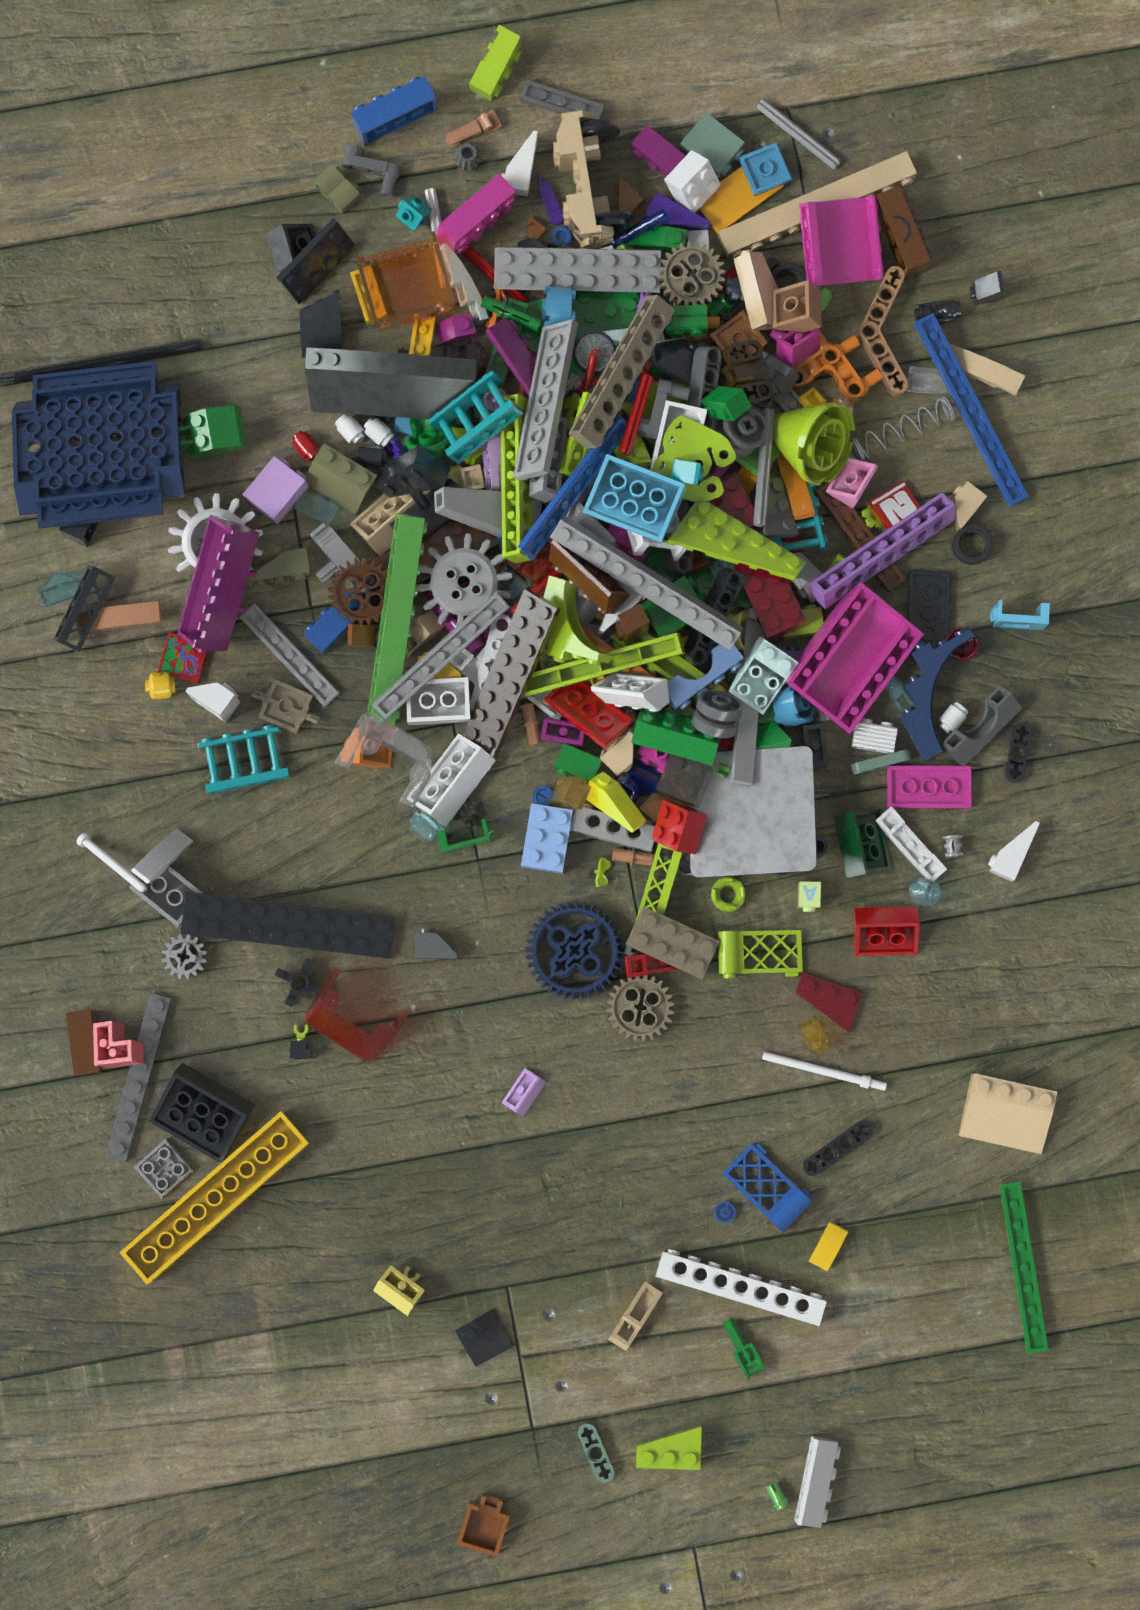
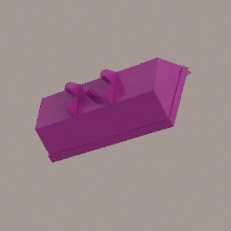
M210 515L177 633L198 652L228 650L237 613L247 611L246 607L240 606L247 577H256L257 574L256 571L250 570L260 533L243 524L221 519L214 515Z

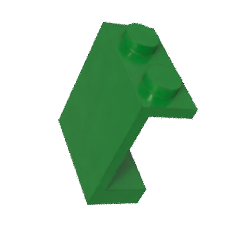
M485 819L481 820L485 836L453 845H448L444 829L436 831L442 855L491 843L490 838L494 837L491 823L486 824Z

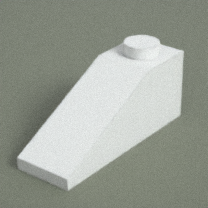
M538 131L532 132L506 167V173L501 174L516 190L515 195L528 196Z
M1035 821L998 851L996 855L992 854L988 863L991 866L989 872L1011 882L1014 881L1040 823Z

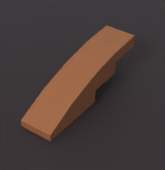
M160 601L100 608L89 632L117 628L126 629L162 622ZM87 612L79 614L77 618L79 626L88 623Z

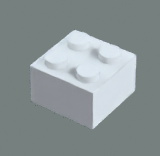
M692 150L664 179L675 202L693 213L701 208L708 198L721 186L709 160Z

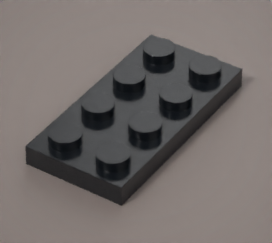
M332 219L276 278L293 300L300 304L356 245L335 219Z

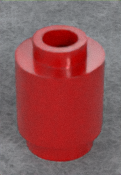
M308 431L297 432L292 437L293 442L291 445L304 460L307 459L308 462L313 461L320 450V446Z

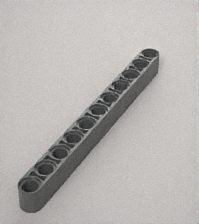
M698 347L695 350L687 405L704 409L701 400L717 388L722 358L718 347ZM706 414L704 426L712 429L713 418ZM701 460L695 461L701 463L700 467H703V462ZM682 499L677 511L680 523L695 503L694 501ZM666 549V570L670 573H688L692 568L694 550H686L678 561H675L671 549Z

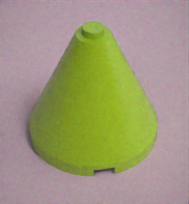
M834 402L774 414L772 442L804 481L819 486L823 481L831 482L847 463L854 443L849 441L850 430L855 431L854 419L847 407Z

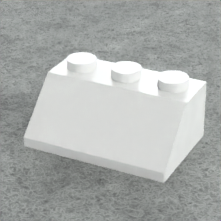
M613 673L591 686V691L605 703L615 704L616 707L631 706L633 709L646 708L650 711H659L670 703L667 679Z
M211 683L189 687L186 690V693L192 700L225 723H227L241 703L237 698L239 695L226 683L223 685Z

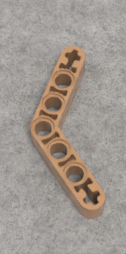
M893 266L886 272L858 335L875 369L877 368L883 376L882 382L888 393L895 398L902 397L908 388V381L880 329L905 277L903 269L898 266ZM897 275L898 277L893 286L889 285L892 277ZM881 293H889L891 299L884 300L881 297ZM878 310L882 313V317L875 318L872 312ZM871 329L874 335L868 337L863 333V330ZM881 347L884 353L878 355L874 353L873 348ZM889 364L893 367V371L890 373L885 372L883 366ZM895 382L897 385H902L901 390L894 388Z

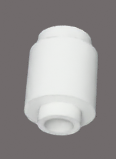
M344 414L336 421L337 431L349 444H358L364 439L365 430L353 416Z
M378 417L375 419L370 418L364 425L366 429L364 434L379 446L385 447L390 442V439L395 436L391 432L392 429Z
M955 702L938 719L939 727L949 734V732H953L961 726L969 712L961 704Z

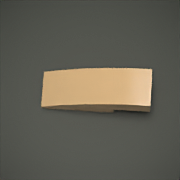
M644 1282L608 1340L626 1351L663 1293L647 1282Z

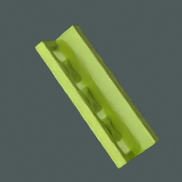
M658 843L637 918L642 907L645 906L646 899L649 902L645 906L646 908L651 907L653 911L664 915L682 852L673 850L672 858L663 862L659 855L661 847L669 850L672 849ZM658 859H659V861H660L661 864L658 865V866H656V865H657V861H658ZM670 863L669 868L667 870L665 865ZM663 867L667 874L666 878L657 882L654 877V871ZM652 879H653V881H654L655 884L650 887L651 882H652ZM662 883H664L663 889H661L659 886ZM657 887L661 896L658 900L651 902L648 892ZM656 903H658L657 909L654 907Z

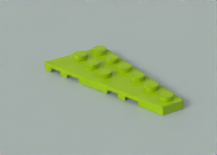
M695 502L667 542L668 545L674 546L677 544L684 546L689 551L698 550L705 552L706 556L734 564L743 563L750 565L749 568L755 570L757 568L764 569L772 575L795 581L806 564V561L709 502Z

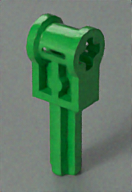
M731 1317L725 1320L723 1326L736 1348L733 1354L747 1380L750 1379L751 1375L761 1370L765 1371L766 1368L752 1342L747 1344L735 1319ZM754 1364H757L756 1366H754V1367L748 1369V1367H750V1366H752V1365H754Z

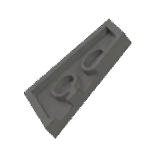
M769 478L767 518L761 535L766 538H794L799 532L782 478Z

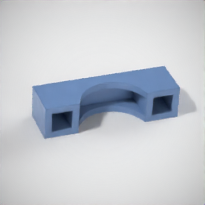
M719 644L711 650L712 668L704 677L697 680H688L677 675L667 683L669 701L675 711L679 708L684 710L692 703L690 701L696 695L699 696L702 691L708 690L707 687L712 683L715 685L719 684L725 679L724 674L728 671L733 673L742 666L740 662L743 661L744 657L734 645L728 650Z

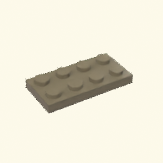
M643 906L626 945L697 978L703 979L720 941Z

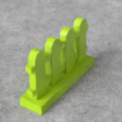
M583 392L582 398L579 397V394L572 393V397H567L564 402V408L568 410L563 418L568 420L565 453L559 469V473H562L563 476H570L589 451V449H585L571 436L567 438L568 431L571 430L591 395L589 392ZM574 411H577L576 417L574 418Z

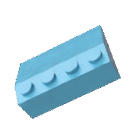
M606 454L583 513L662 543L682 502L686 486L684 483Z

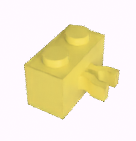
M390 1265L379 1279L373 1291L408 1316L425 1291L416 1284L421 1275L417 1273L415 1277L409 1279L408 1272L411 1269L409 1266L405 1268L402 1274Z

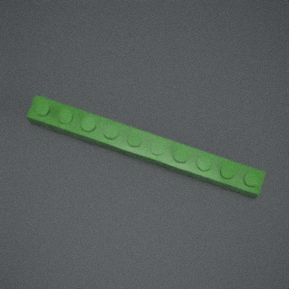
M396 513L367 712V720L370 723L395 726V722L400 716V708H398L385 720L371 704L406 673L404 660L408 658L409 654L407 639L411 637L412 633L410 618L414 616L415 606L412 605L413 597H416L418 592L416 577L420 575L421 564L419 563V556L423 554L424 543H421L422 535L426 533L427 523L424 522L425 518L417 515Z

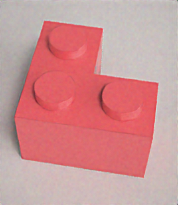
M113 1021L93 1023L95 1066L113 1068L144 1064V1043L125 1040L124 1024Z

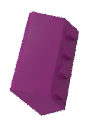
M504 318L485 330V333L529 397L537 356L536 354L532 356L527 350L530 345L524 337L519 338L516 331L519 329L512 319L508 321L507 318Z

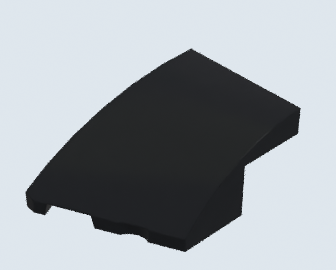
M336 290L332 295L319 299L313 305L300 309L302 358H306V347L343 350L340 290Z

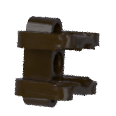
M756 340L732 344L721 351V359H724L726 362L720 365L718 386L743 389L745 394L752 393L753 395L747 397L752 407L757 405L758 402L771 398L774 392L773 386L770 383L769 368L762 355L763 347ZM749 345L756 348L755 356L749 354ZM736 352L741 353L740 355L735 357ZM759 386H764L767 389L766 396L760 395Z

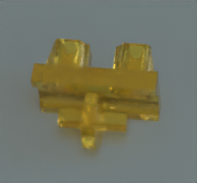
M816 1015L811 1019H805L797 1025L810 1052L815 1050L819 1055L829 1049L826 1044L829 1041Z

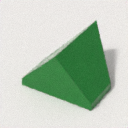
M776 722L757 726L756 750L787 748L790 746L792 740Z

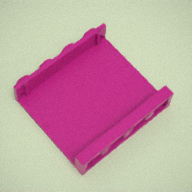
M875 196L799 204L807 280L815 286L883 279L882 244L879 238L880 223L877 218L878 203Z

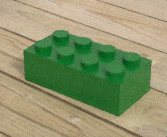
M641 708L631 743L712 766L721 738L712 737L698 731L692 725L693 715H682L675 710L661 709L659 711H650L649 709Z

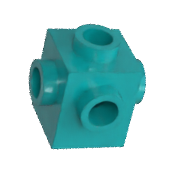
M413 194L408 199L405 197L401 200L396 217L404 225L415 231L425 224L433 209L420 197Z

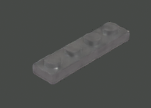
M526 80L520 97L522 102L559 114L583 110L594 113L595 119H601L604 110L603 104L530 80Z

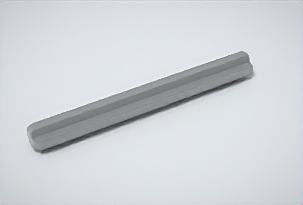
M762 99L758 103V110L832 169H836L839 166L841 160L767 100Z

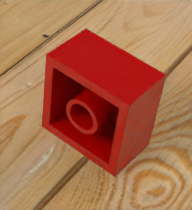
M663 799L651 840L676 852L696 854L707 814L682 802Z

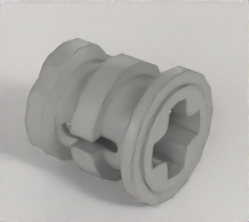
M963 835L942 837V839L946 840V844H944V849H947L945 857L964 856V852L961 851L963 843L960 840L963 838Z

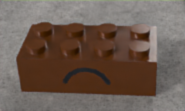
M899 185L876 194V201L878 203L877 217L897 266L904 271V280L926 272L932 255L930 249L924 246L922 241L924 240L923 232L920 228L917 229L915 224L916 216L913 209L910 210L907 205L909 200L905 190L902 191Z

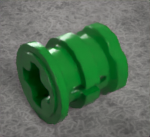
M724 293L719 295L720 298L712 300V304L707 303V310L711 316L724 315L728 309L733 308L732 302Z

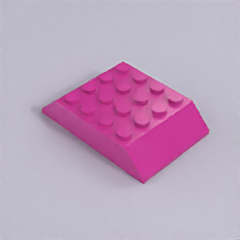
M860 582L839 601L798 656L796 661L799 663L788 677L786 683L847 733L851 734L924 633Z

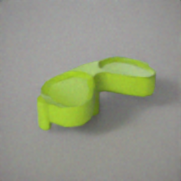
M600 858L598 870L594 871L597 874L595 880L596 887L608 884L604 872L611 867V863L606 858Z

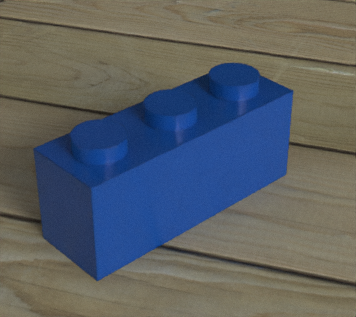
M351 593L344 594L345 597L351 595ZM352 599L349 602L350 608H357L359 605L358 599ZM326 607L319 615L321 618L316 623L311 622L305 629V638L323 655L348 630V624H351L350 617L344 621L342 619L344 613L336 614L339 607Z

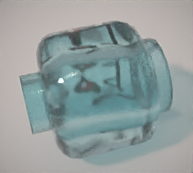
M416 811L409 820L412 823L409 831L421 841H426L427 839L431 841L436 835V831L440 830V827H438L439 822L425 811H422L420 814Z
M920 877L910 885V897L916 904L931 907L938 903L941 898V889L934 880Z

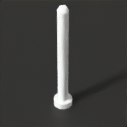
M84 832L78 837L77 844L80 847H87L140 892L146 891V885L91 841V836L88 833Z

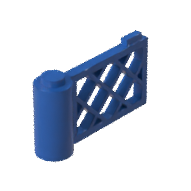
M751 1143L722 1174L784 1233L813 1203L810 1200L813 1196L804 1188L802 1190L798 1189L764 1156L767 1152L758 1143L755 1146ZM751 1150L758 1155V1164H746V1155ZM743 1159V1165H737ZM734 1167H743L744 1180H735L729 1173ZM746 1167H758L759 1179H746ZM761 1167H770L773 1170L774 1179H761ZM776 1173H777L782 1179H776ZM738 1182H744V1188ZM746 1182H759V1194H749L746 1191ZM761 1182H774V1194H761ZM776 1182H786L791 1189L786 1194H776ZM753 1197H759V1203ZM761 1197H774V1206L768 1212L761 1206ZM776 1197H782V1198L776 1203Z

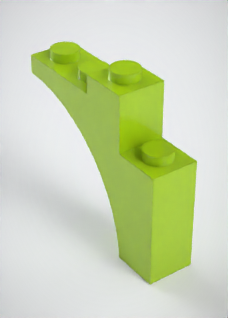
M549 576L543 598L560 607L561 610L551 631L546 654L554 656L553 660L560 663H565L566 660H584V657L588 658V663L599 666L601 662L610 663L611 655L598 649L588 639L580 625L576 609L577 587L571 585L568 580Z

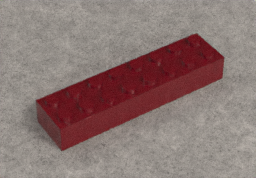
M737 472L720 479L724 489L723 494L707 502L761 534L763 527L754 525L755 510ZM709 484L707 491L710 493L715 492V484ZM730 562L733 570L739 571L743 575L742 590L766 641L771 642L806 626V618L786 578L772 575L764 569L757 568L755 570L749 568L750 565Z

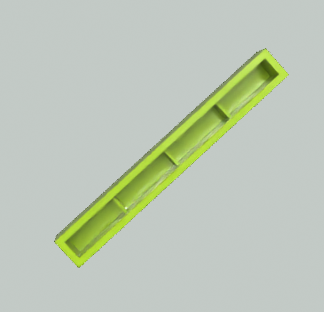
M673 633L605 652L611 655L610 663L601 662L600 666L588 663V658H584V660H576L534 672L523 698L685 654L680 633Z

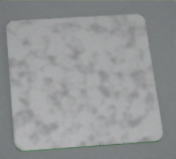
M809 747L755 750L753 784L750 786L731 782L733 751L717 752L712 766L688 759L689 806L707 814L696 854H690L691 873L695 877L811 871L816 867L813 752ZM718 763L731 767L727 778L714 773L720 767Z

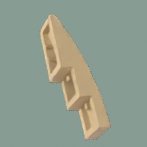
M950 344L967 377L975 381L978 379L994 388L999 387L1013 395L1017 394L1025 375L986 357Z

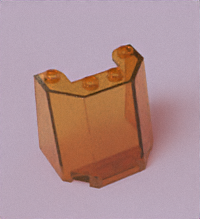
M435 231L431 232V238L374 255L360 258L358 252L354 253L375 328L382 330L396 325L406 327L411 325L414 320L420 319V322L430 320L432 315L451 311L452 307L455 306Z

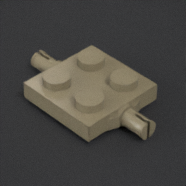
M274 679L271 688L266 694L254 689V693L251 695V697L262 701L259 719L297 734L305 720L317 725V720L320 718V716L309 712V705L313 695Z

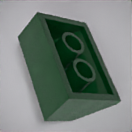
M880 809L854 811L834 817L846 878L861 877L892 870L885 833L875 821L881 816Z

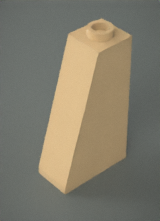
M752 249L741 252V256L734 258V263L752 330H774L772 291L777 290L778 287L762 252H753Z

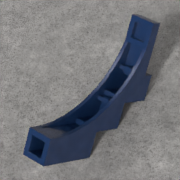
M966 628L959 630L955 633L956 637L948 641L946 638L937 643L938 648L934 649L931 643L926 644L924 641L915 646V651L911 653L923 673V676L917 674L908 679L910 683L906 685L918 707L915 709L912 706L904 710V715L900 719L924 761H928L944 752L933 721L932 702L935 684L950 655L959 646L976 637L972 629L966 630Z

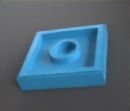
M777 142L738 158L754 196L792 181Z

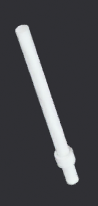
M765 1051L762 1057L763 1060L860 1084V1087L867 1089L872 1087L885 1091L887 1085L886 1082L871 1079V1076H859Z

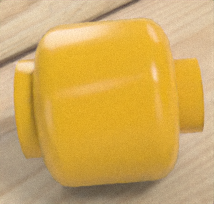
M152 672L149 675V680H145V692H150L152 699H169L172 693H175V678L171 677L169 672Z

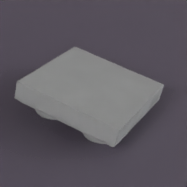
M167 1139L134 1166L161 1199L194 1171Z

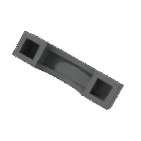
M999 685L985 699V712L979 723L966 731L955 729L941 745L953 760L964 767L1022 707L1012 693Z

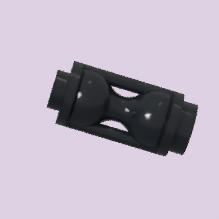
M949 300L918 304V308L914 309L915 321L934 313L935 317H942L936 318L938 322L955 321L956 318H961L960 301Z

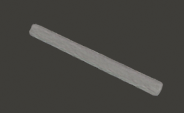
M769 408L762 411V415L768 425V436L759 446L754 525L758 527L765 526L767 518L774 410Z

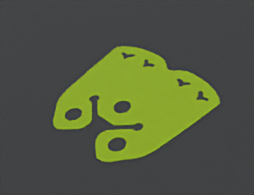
M680 415L670 424L664 435V453L655 460L652 472L671 478L674 458L688 461L701 460L704 468L703 477L708 475L712 465L709 452H707L708 447L712 448L711 452L716 465L719 467H726L734 462L736 454L728 439L722 434ZM681 422L682 428L675 429ZM671 436H673L675 442L669 444L671 441ZM726 450L728 457L721 459L719 457L720 451ZM664 461L666 468L659 469ZM711 476L700 482L699 485L684 483L686 492L683 499L694 502H707L718 498L724 492L721 480L717 476ZM711 483L716 486V490L713 493L707 491V486Z

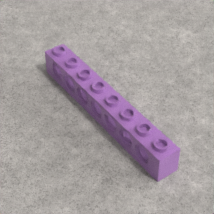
M940 493L811 582L812 596L824 609L828 608L849 593L860 582H866L956 520L955 504L945 494Z

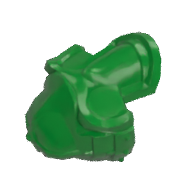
M410 418L409 425L413 434L406 436L404 442L408 450L410 451L416 446L421 445L440 461H443L446 453L445 450L450 443L443 430H435L427 419Z

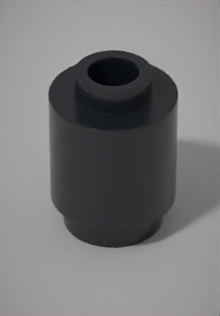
M364 445L363 447H358L357 463L374 467H382L383 463L387 464L388 451H384L383 446Z

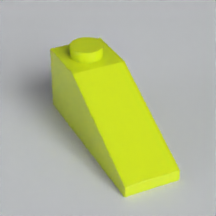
M604 772L589 780L585 796L587 801L632 833L646 824L643 815L616 780Z

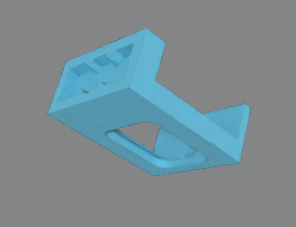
M999 600L990 611V621H993V627L1044 630L1049 624L1050 603H1041L1036 608L1035 616L1002 614L1003 600Z

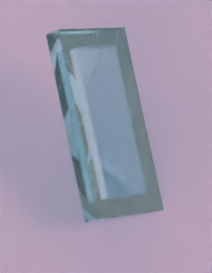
M55 571L38 589L45 607L73 598L80 580L78 575Z

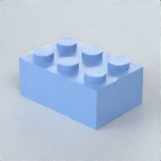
M531 803L521 862L522 868L563 874L573 810Z

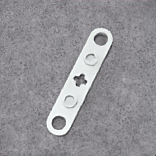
M502 614L491 624L470 702L471 711L474 709L475 702L490 671L486 662L495 659L507 629L504 631L499 630L496 625L497 621L505 619L509 626L511 618L508 615Z

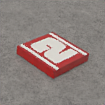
M904 481L899 482L868 502L886 530L920 508V505Z

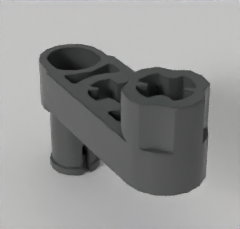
M346 145L342 167L383 176L380 195L393 197L395 182L399 178L401 167L393 163L362 157L363 148L356 145Z
M659 379L650 419L642 417L637 435L656 440L666 398L671 396L687 400L690 387L672 384V381Z

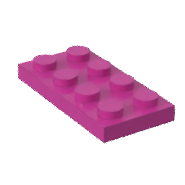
M887 766V808L892 806L893 808L971 809V766Z

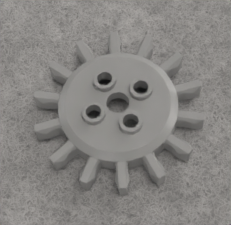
M466 534L464 537V547L456 549L453 539L447 536L445 537V544L448 547V553L442 556L437 549L432 547L428 549L429 554L437 560L434 568L421 565V572L430 574L431 580L429 584H419L418 591L432 590L434 598L426 602L423 608L424 610H430L439 604L444 609L438 618L439 624L445 623L449 614L453 613L458 616L456 626H458L465 619V616L470 615L495 591L503 599H510L511 594L498 589V581L513 578L512 573L497 574L495 566L503 562L505 558L502 557V554L497 555L492 560L485 556V553L490 548L491 541L486 539L482 543L480 550L476 551L471 549V534ZM469 565L475 567L473 573L468 572L467 568ZM449 570L454 571L455 576L453 578H448L447 572ZM461 576L469 578L470 584L467 588H461L458 585V579ZM476 585L480 587V592L477 594L472 590ZM456 590L460 593L457 599L452 596V593Z

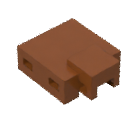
M483 1492L480 1503L470 1500L456 1545L498 1557L511 1513L501 1510L504 1498Z

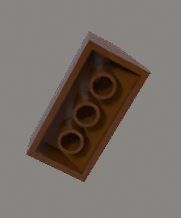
M553 540L551 542L549 560L554 564V569L561 574H565L568 577V582L574 587L583 591L582 595L586 599L593 601L601 613L616 614L631 594L600 568L557 541Z

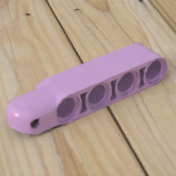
M489 392L484 394L481 399L491 415L500 406L495 398L488 397V395L493 396ZM500 431L482 445L486 490L502 491Z

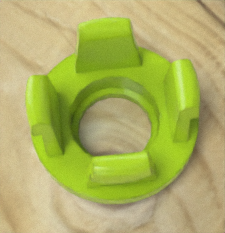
M733 877L721 878L714 883L711 889V900L722 911H734L745 900V888L740 881ZM730 887L735 891L736 895L732 902H724L721 899L720 892L723 888Z

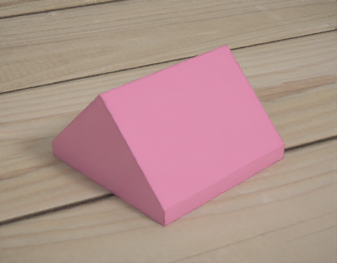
M848 458L842 471L831 481L826 493L854 508L878 466Z

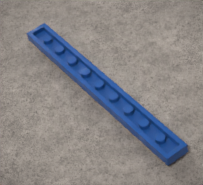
M934 313L916 321L913 324L1008 507L1028 498L1029 496Z

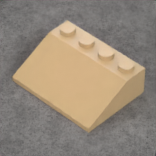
M973 1073L970 1078L958 1136L1042 1154L1054 1111L1057 1092Z

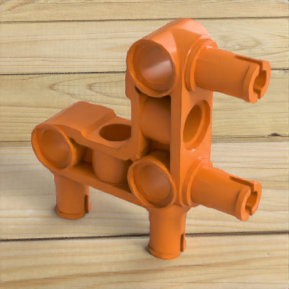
M820 331L818 352L793 367L801 377L802 382L799 384L795 383L791 388L794 391L801 390L812 384L813 380L821 374L828 373V375H832L838 384V389L843 396L850 399L851 402H856L868 393L871 386L882 380L883 376L876 368L861 378L853 369L845 354L860 345L855 335H852L840 344H833L828 342ZM827 353H833L836 356V359L834 361H829L826 359L825 355ZM852 386L857 387L859 394H851L849 388Z

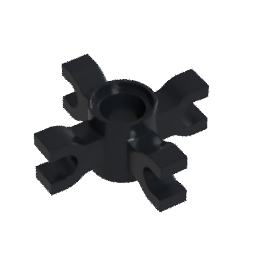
M306 958L299 973L295 974L277 968L274 975L288 981L291 987L284 1004L293 1007L299 992L305 990L321 997L324 990L309 983L307 977L314 961ZM298 976L303 977L305 980L302 988H296L293 984L294 979Z

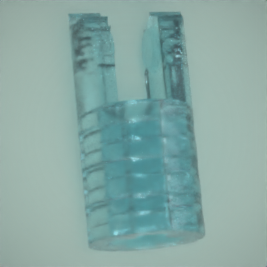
M893 675L884 689L903 714L906 707L899 699L900 696L904 695L911 706L915 707L916 703L898 675Z

